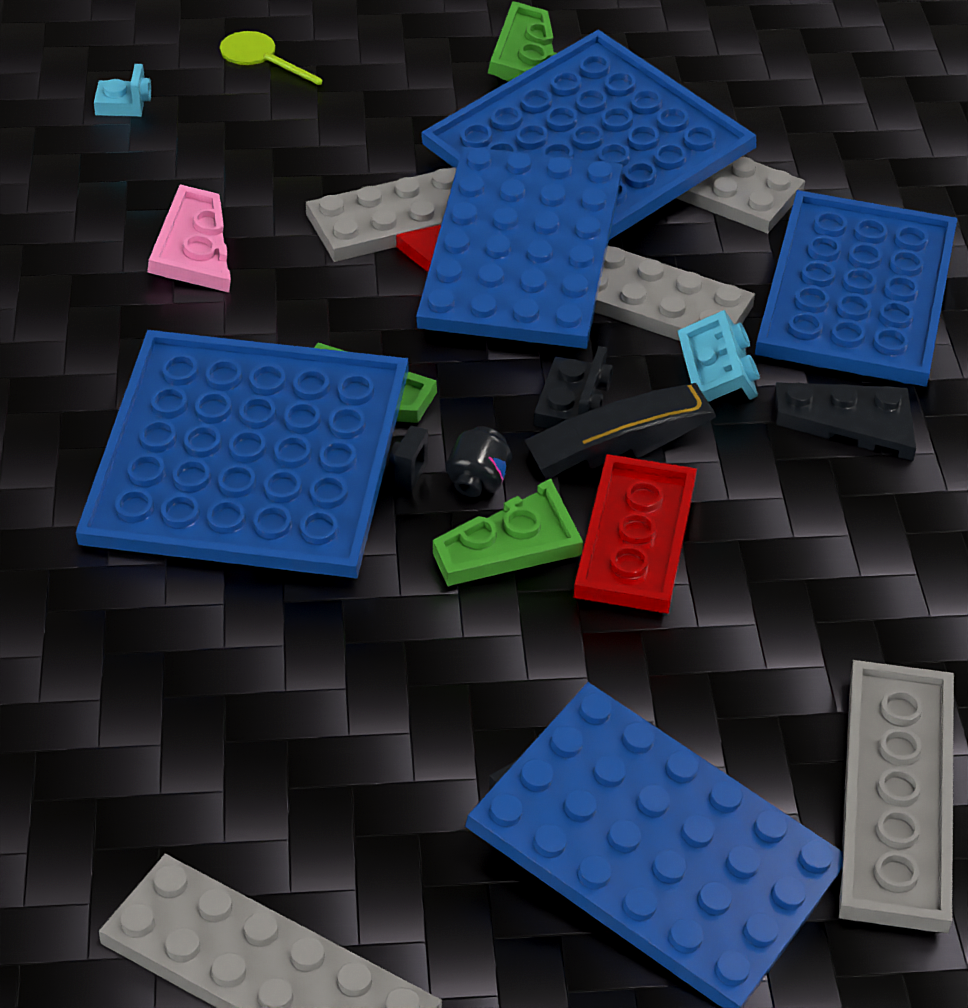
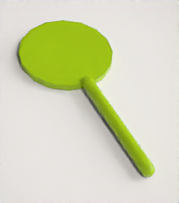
M256 31L236 32L227 36L221 42V55L229 62L238 65H254L268 60L317 85L322 84L320 77L275 56V43L266 34Z

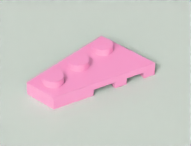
M179 185L149 258L148 273L229 293L231 277L230 270L227 268V247L224 244L223 238L224 225L219 194Z

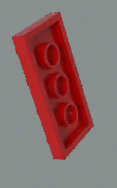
M606 454L574 584L573 598L669 614L696 482L697 468Z

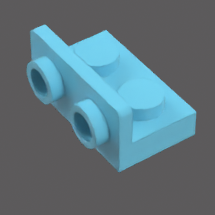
M723 310L677 330L691 384L697 383L708 402L739 388L743 389L750 400L758 397L754 381L760 379V375L751 355H746L745 348L750 346V341L740 322L734 325L726 311Z

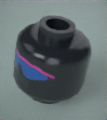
M480 426L473 430H466L457 437L447 460L445 470L449 478L455 483L456 490L461 494L469 497H478L480 494H492L500 489L512 460L511 450L501 433L489 427Z

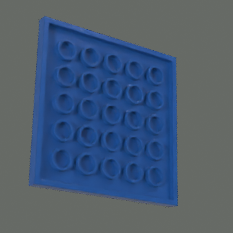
M596 30L421 132L423 145L449 165L456 167V169L463 146L623 164L622 179L609 240L756 148V135L600 30Z
M147 330L76 530L78 545L358 578L409 372L408 358Z

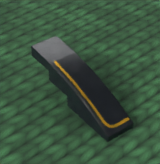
M697 383L655 390L609 403L567 419L526 439L525 442L544 478L548 480L584 460L588 462L592 470L605 463L606 454L619 456L631 449L636 459L714 419L716 415Z

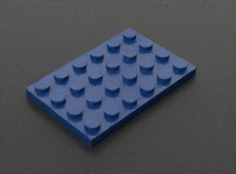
M463 146L416 315L417 329L587 349L622 179L623 164Z
M797 190L758 334L755 355L927 387L957 218Z
M589 682L584 685L468 814L465 827L722 1008H743L837 880L842 870L843 852Z

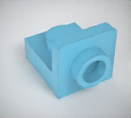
M143 64L134 65L131 81L120 79L99 80L94 99L95 115L142 116L144 101L151 100V79L144 78Z

